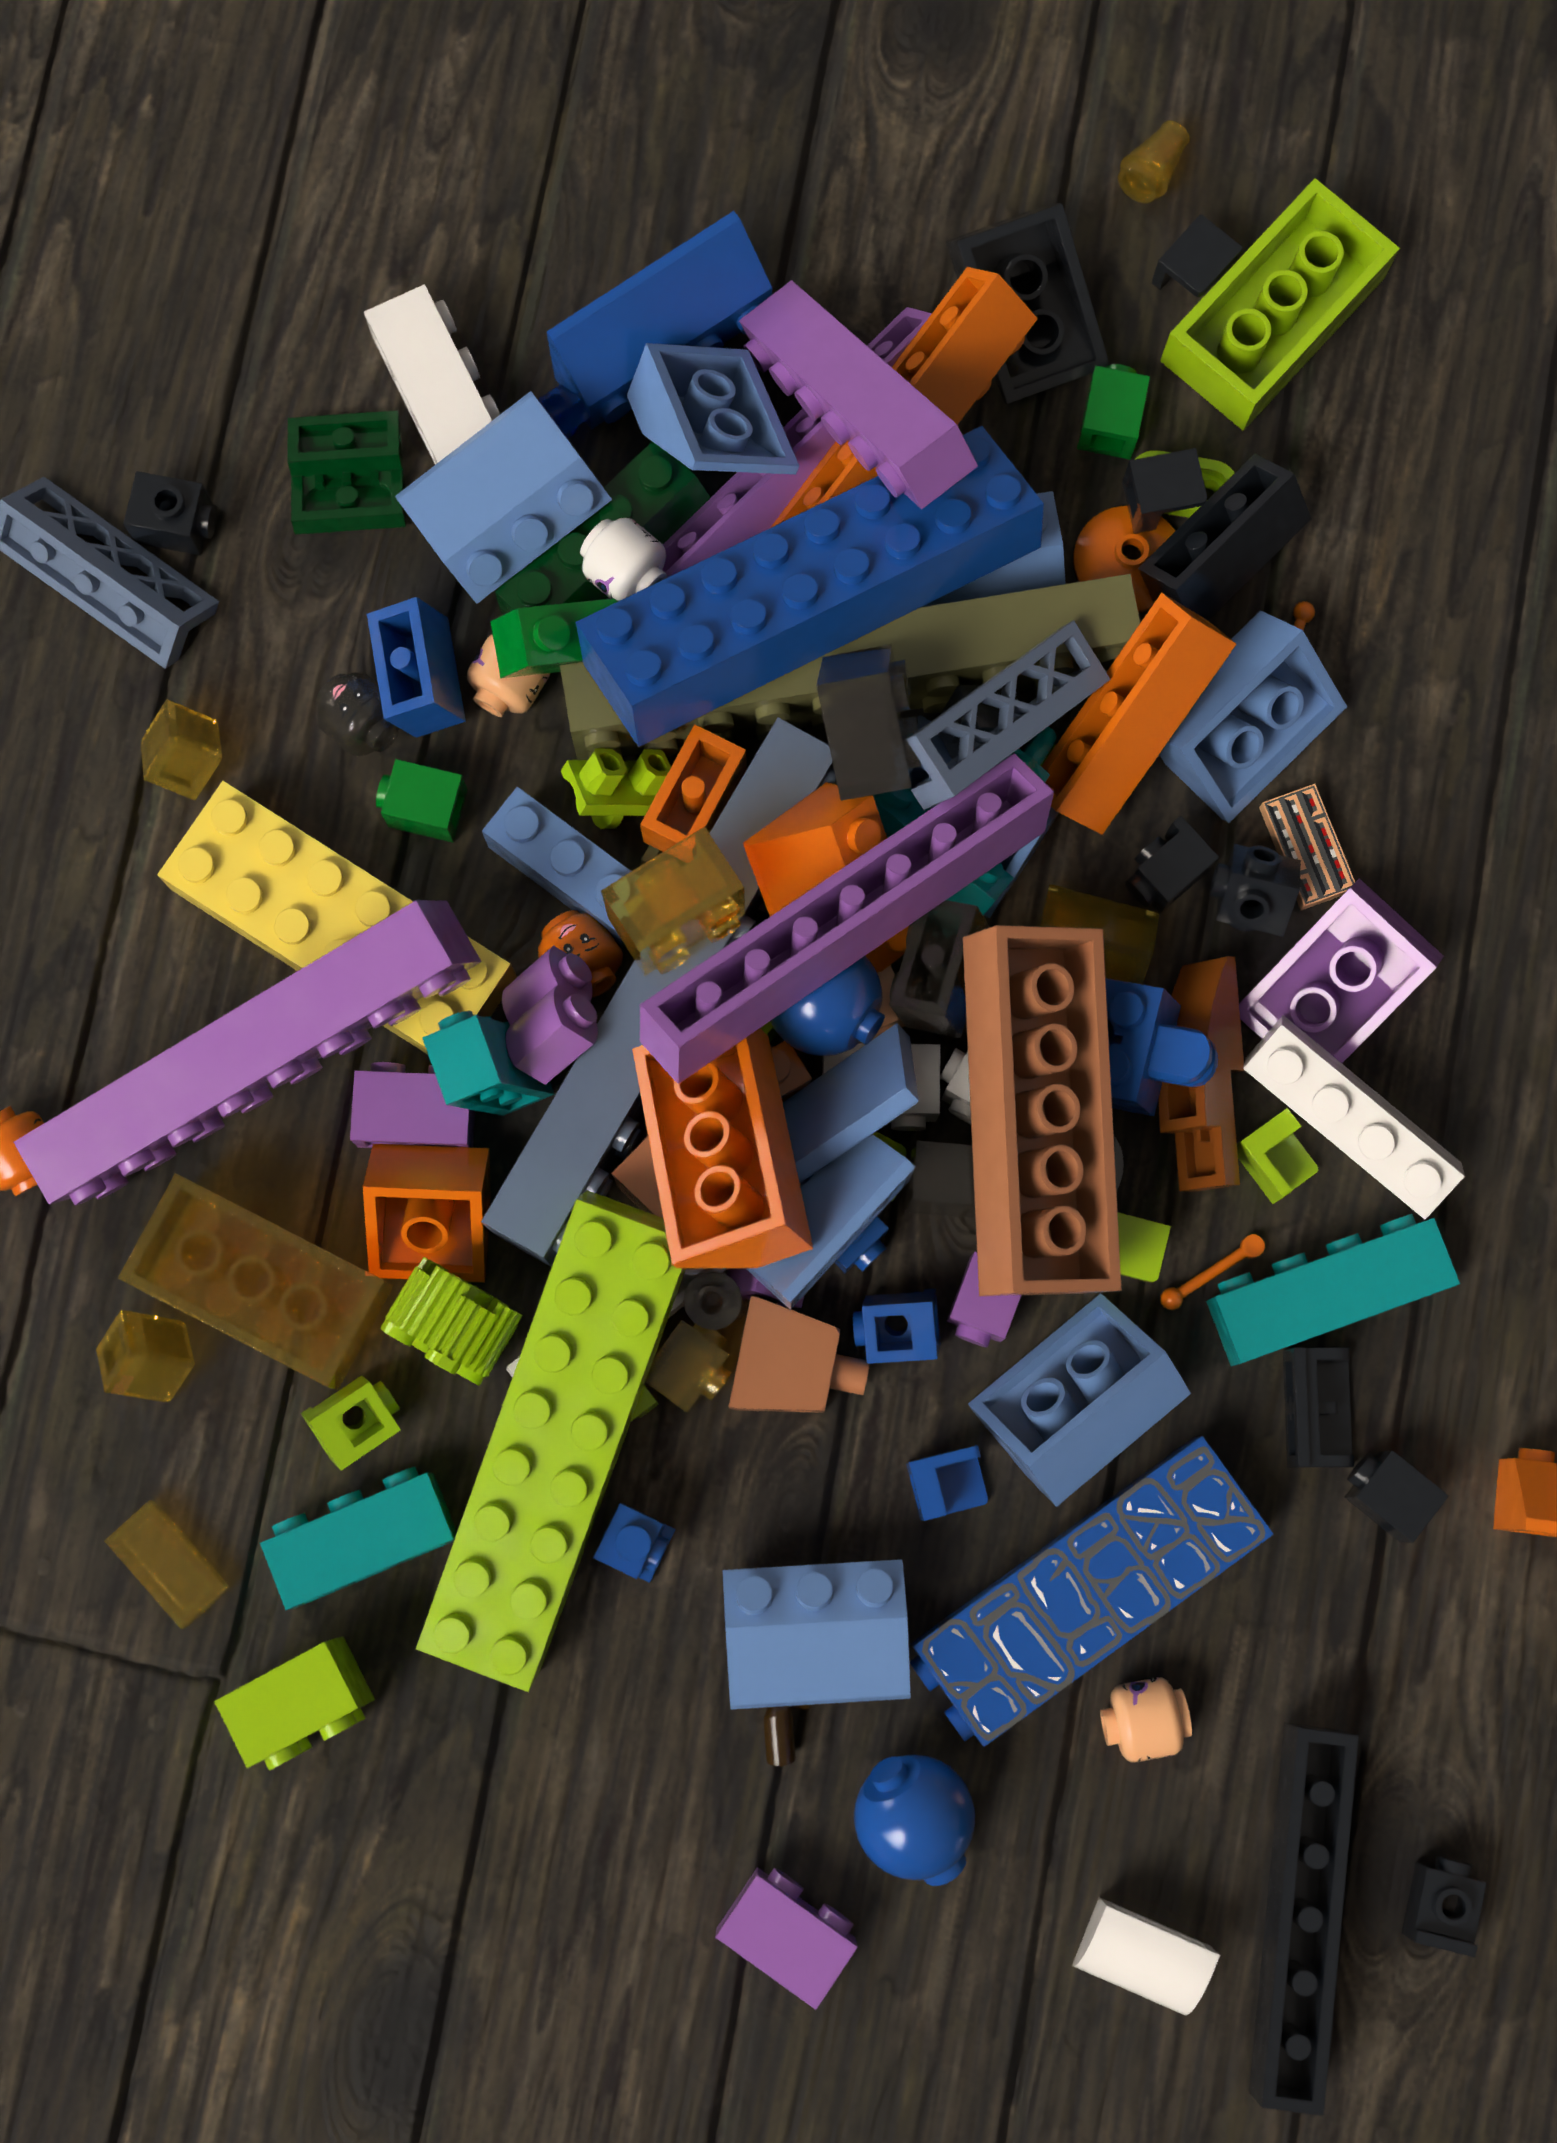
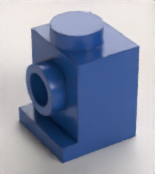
M924 1289V1292L865 1296L862 1311L853 1312V1331L855 1345L865 1346L867 1364L938 1359L941 1342L936 1289ZM903 1315L908 1322V1326L901 1331H895L888 1326L886 1318L888 1316Z
M620 1503L593 1558L635 1579L640 1578L650 1583L676 1529L624 1503Z

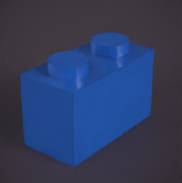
M418 597L368 613L367 619L384 719L416 738L466 722L448 618Z

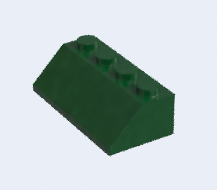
M652 441L604 487L612 499L609 503L495 591L501 614L505 615L517 608L607 599V595L587 580L582 570L584 557L581 556L580 550L592 529L605 519L615 521L619 518H630L664 544L711 498L696 475L683 463Z

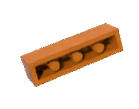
M1161 592L1106 672L1111 680L1090 695L1041 766L1050 774L1045 783L1054 791L1051 807L1056 812L1103 835L1174 732L1187 717L1205 688L1220 670L1224 661L1236 646V643L1208 620Z

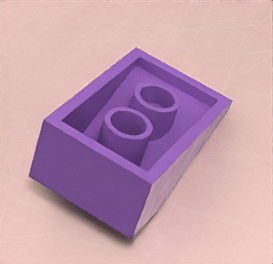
M1358 879L1239 1003L1240 1019L1262 1039L1284 1015L1339 1062L1343 1063L1437 968L1444 956L1361 879Z

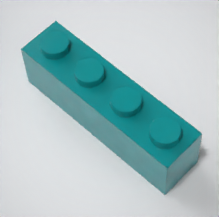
M1409 1214L1380 1225L1383 1236L1366 1243H1362L1360 1235L1357 1233L1325 1245L1329 1256L1308 1263L1305 1253H1301L1271 1264L1275 1275L1254 1283L1249 1272L1218 1283L1221 1295L1207 1300L1206 1303L1230 1365L1235 1366L1459 1285V1279L1435 1219L1432 1218L1416 1224L1413 1214Z

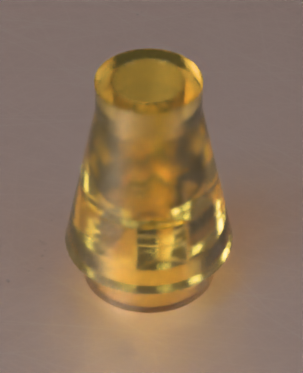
M1174 121L1164 122L1158 131L1122 159L1118 182L1123 192L1131 199L1140 203H1150L1155 198L1162 197L1166 193L1183 150L1190 141L1189 134L1182 125Z

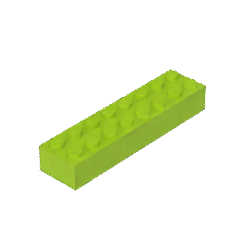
M589 1190L576 1199L416 1650L523 1691L529 1692L543 1666L686 1268H676L672 1265L663 1218Z

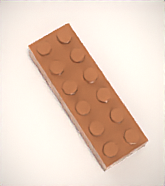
M993 926L963 937L979 1296L1085 1294L1121 1291L1103 929Z

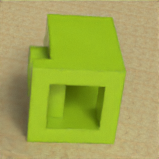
M362 1375L314 1408L309 1407L300 1413L330 1460L341 1471L401 1431L392 1417L400 1408L381 1380L372 1386L370 1381ZM353 1406H359L362 1410L360 1422L353 1426L345 1425L343 1422L344 1412Z

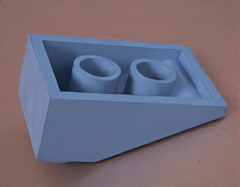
M646 343L627 393V398L644 436L691 470L796 475L800 465L749 350Z

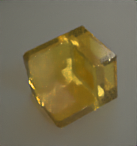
M166 699L141 740L144 780L196 801L222 760L218 722L209 716Z
M120 1310L96 1348L105 1393L169 1402L195 1365L187 1327L183 1321Z

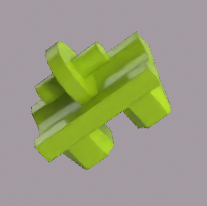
M595 748L588 760H567L561 769L563 778L569 781L574 789L576 808L579 815L591 816L595 825L600 829H614L620 825L623 816L646 815L671 766L661 749H644L637 761H624L621 754L613 749Z

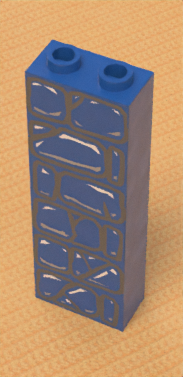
M1194 1437L911 1642L910 1645L918 1656L909 1663L929 1692L940 1686L953 1704L944 1713L964 1742L975 1736L978 1742L985 1747L1274 1534L1204 1437Z

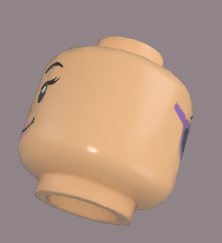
M493 634L486 639L467 672V680L477 692L473 698L474 702L498 717H502L505 711L521 714L527 712L550 676V673L500 679Z
M1157 1677L1117 1685L1110 1695V1708L1100 1710L1101 1724L1107 1746L1118 1744L1121 1754L1129 1762L1136 1763L1174 1756L1182 1749L1184 1738L1192 1736L1190 1713L1182 1689L1173 1690V1687L1164 1678Z

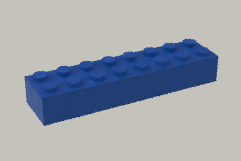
M980 426L963 435L978 467L922 510L904 493L897 498L893 496L879 476L577 621L576 627L583 664L637 746L640 747L1041 548L1043 501L984 427Z

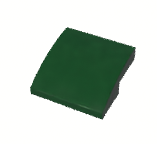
M398 410L288 418L287 463L291 473V523L295 535L406 527L405 510L395 497L405 489Z

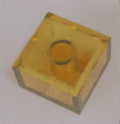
M703 827L601 890L609 921L645 976L656 969L660 974H665L677 968L691 956L688 951L689 948L707 937L711 943L727 937L741 925L738 918L745 914L744 886L706 827Z

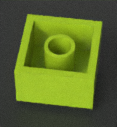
M342 1636L315 1646L214 1702L246 1767L249 1768L264 1760L270 1771L313 1748L308 1739V1736L319 1731L325 1741L366 1719L361 1707L374 1701L375 1698Z

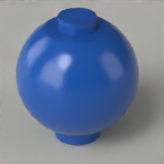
M866 956L862 957L770 1021L771 1025L787 1044L798 1051L810 1055H838L853 1049L859 1042L867 1045L875 1037L885 1018V1015L879 1012L883 993L877 971Z
M924 1755L889 1757L880 1761L872 1769L859 1790L854 1808L856 1835L868 1858L884 1872L902 1879L924 1880L925 1883L931 1886L943 1885L955 1879L966 1865L964 1853L970 1845L975 1827L974 1803L962 1778L945 1763Z

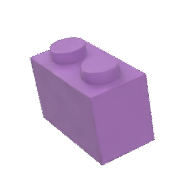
M391 1062L371 1063L370 1071H354L350 1140L358 1148H372L373 1144L473 1148L475 1110L446 1105L432 1065L428 1066V1074L405 1073V1065Z
M757 1867L717 1926L715 1938L816 2010L858 1948L856 1937L849 1933L854 1924L840 1912L825 1903L819 1911L799 1897L804 1888L779 1869L774 1868L770 1875Z

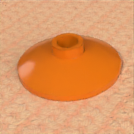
M1128 506L1113 507L1097 514L1084 526L1075 544L1073 565L1078 582L1131 574L1138 613L1150 610L1154 602L1138 568L1175 532V529L1161 516L1156 530L1134 534ZM1127 545H1133L1140 550L1141 557L1136 560H1130L1123 555L1122 548Z

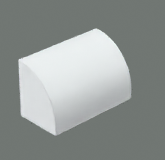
M1099 1897L1072 1966L1178 2013L1188 2015L1196 2007L1205 1992L1220 1955L1208 1944Z

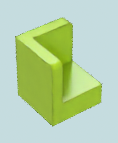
M1288 1108L1237 1144L1238 1159L1272 1204L1287 1196L1292 1190L1318 1171L1316 1163L1293 1134L1302 1126Z
M1117 1212L1121 1275L1151 1283L1155 1282L1159 1278L1171 1226Z

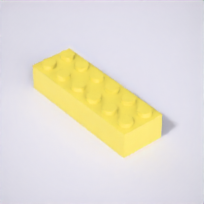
M225 781L221 782L157 874L173 892L297 971L413 902ZM470 937L468 939L482 961L467 971L471 980L440 997L437 993L428 998H420L417 1002L421 1010L393 1026H390L389 1023L382 1025L427 1055L422 1037L439 1031V1021L464 1011H472L474 1016L491 1017L502 1000L503 990L517 978L511 963Z

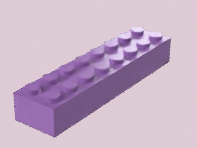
M415 900L14 1141V1144L48 1204L71 1199L73 1204L77 1206L94 1197L97 1200L102 1199L129 1183L126 1176L143 1168L145 1171H149L176 1156L175 1147L191 1139L194 1143L222 1129L225 1124L221 1117L226 1118L240 1110L244 1114L266 1103L274 1097L269 1088H277L289 1081L293 1085L315 1074L323 1068L318 1060L319 1058L325 1059L338 1052L342 1056L372 1039L368 1029L372 1027L375 1029L386 1023L393 1026L421 1010L417 1002L420 998H428L437 993L441 997L460 988L471 980L467 971L482 961L447 901Z

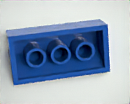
M735 211L724 216L546 331L554 377L591 429L604 421L608 424L616 422L632 408L627 398V393L646 343L723 348L725 342L742 332V334L747 335L739 320L772 295V286L741 219Z

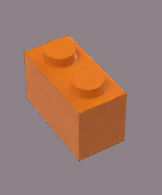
M694 724L640 824L643 842L691 866L747 770L746 749Z

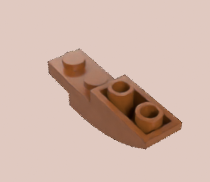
M1226 956L1182 966L1172 993V997L1181 1005L1176 1026L1200 1030L1215 1045L1218 1053V1067L1213 1077L1205 1085L1187 1087L1162 1082L1159 1095L1160 1133L1175 1134L1179 1191L1195 1192L1240 1185L1231 1073L1245 1070L1243 1069L1244 1057L1235 957Z

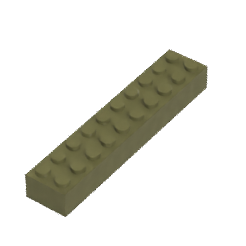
M1131 574L920 607L640 747L637 746L583 662L560 665L570 732L577 760H588L595 748L613 749L621 754L622 758L623 756L641 754L644 749H661L666 757H669L679 752L678 747L683 746L694 724L734 743V738L756 735L758 740L764 741L778 717L797 728L812 726L814 731L824 732L843 727L846 724L845 720L868 717L869 722H886L900 717L901 711L923 708L924 712L928 714L941 713L958 685L984 684L1055 631L1073 620L1107 672L1139 626L1140 619ZM1064 642L1056 647L1054 671L1068 675L1080 669ZM1040 660L1033 665L1040 666ZM1019 674L1017 676L1016 689L1018 692L1034 690V694L1037 695L1038 680Z

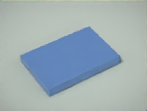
M898 1023L783 1102L799 1183L918 1103L919 1098L910 1036Z

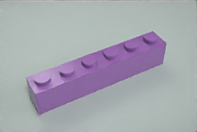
M792 280L739 320L750 340L744 345V348L749 350L756 367L762 373L769 369L771 376L780 389L787 396L794 393L799 404L812 420L815 421L821 416V421L839 445L842 446L848 441L850 450L867 471L876 467L879 478L896 498L904 493L922 510L978 467L957 424Z

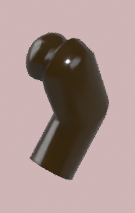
M812 1705L767 1707L763 1718L766 1761L768 1764L785 1766L795 1762L793 1709L808 1710Z

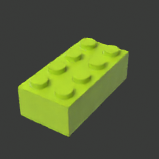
M1314 178L1170 332L1160 361L1244 431L1385 279L1400 248Z

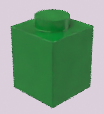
M1114 364L1107 367L1095 365L1088 389L1077 444L1078 450L1131 460L1139 436L1150 376L1138 374L1136 370L1125 365Z
M395 759L391 776L384 774L380 780L376 795V807L382 808L381 815L390 828L454 843L468 789L461 774Z

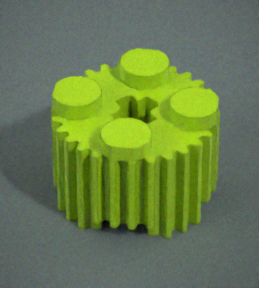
M423 1257L418 1267L414 1268L387 1313L386 1320L380 1329L409 1347L412 1345L426 1353L424 1356L426 1359L454 1375L457 1373L480 1386L484 1378L490 1374L523 1315L509 1308L507 1304L454 1274L448 1273L446 1268Z

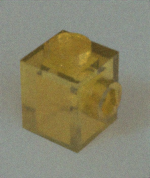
M700 1319L694 1327L681 1320L655 1355L645 1383L689 1414L702 1396L712 1401L731 1376L732 1372L724 1367L730 1359V1355L721 1349L727 1339Z

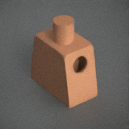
M751 1296L729 1409L738 1411L824 1413L829 1389L864 1395L870 1364H867V1360L836 1354L841 1329L765 1299Z

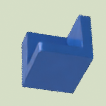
M978 1445L906 1463L920 1521L982 1506L988 1502L978 1457H981Z

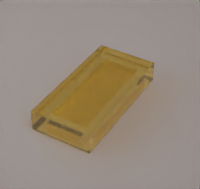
M149 1500L105 1540V1543L181 1630L186 1629L230 1589L227 1583L154 1500Z

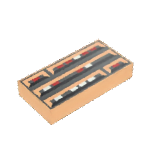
M1315 784L1265 801L1260 805L1259 809L1277 853L1301 860L1300 891L1296 899L1300 910L1340 897L1355 883Z

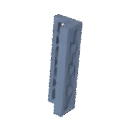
M42 477L0 500V551L166 669L179 660L188 631L215 615L219 604L218 600L47 478ZM43 500L61 514L42 511L34 504ZM76 534L94 536L104 545L87 543ZM120 565L137 567L146 573L148 577L132 575L120 567ZM165 597L182 599L192 607L183 612L166 600Z
M1074 620L1062 626L906 739L929 774L927 779L911 790L923 810L956 796L1111 680ZM1063 642L1080 668L1068 675L1054 671L1056 647ZM1040 660V666L1033 665ZM1019 674L1038 680L1037 697L1030 703L1015 700L1017 676ZM1002 687L1001 695L994 693ZM979 703L1000 708L998 726L990 732L975 729ZM962 716L961 724L955 723ZM940 732L960 737L958 756L947 764L930 740Z

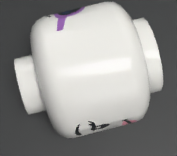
M619 518L615 521L605 519L592 529L581 546L580 554L584 557L582 564L584 576L610 599L623 600L667 578V574L662 570L666 560V551L663 544L630 518Z

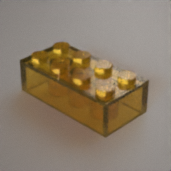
M176 1173L118 1277L123 1282L324 1386L339 1390L393 1288V1285Z

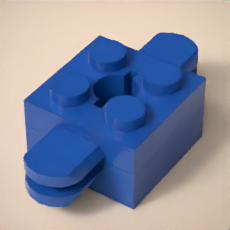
M1105 978L1113 1109L1154 1116L1162 1082L1197 1087L1205 1085L1213 1077L1218 1067V1053L1215 1045L1200 1030L1176 1026L1181 1005L1164 988Z

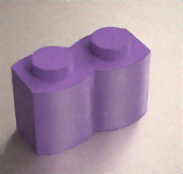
M553 945L506 986L502 993L503 1010L510 1024L506 1032V1047L514 1067L545 1085L597 1040V1013L590 1003L593 995L592 974L587 964L577 955L572 953L566 954Z

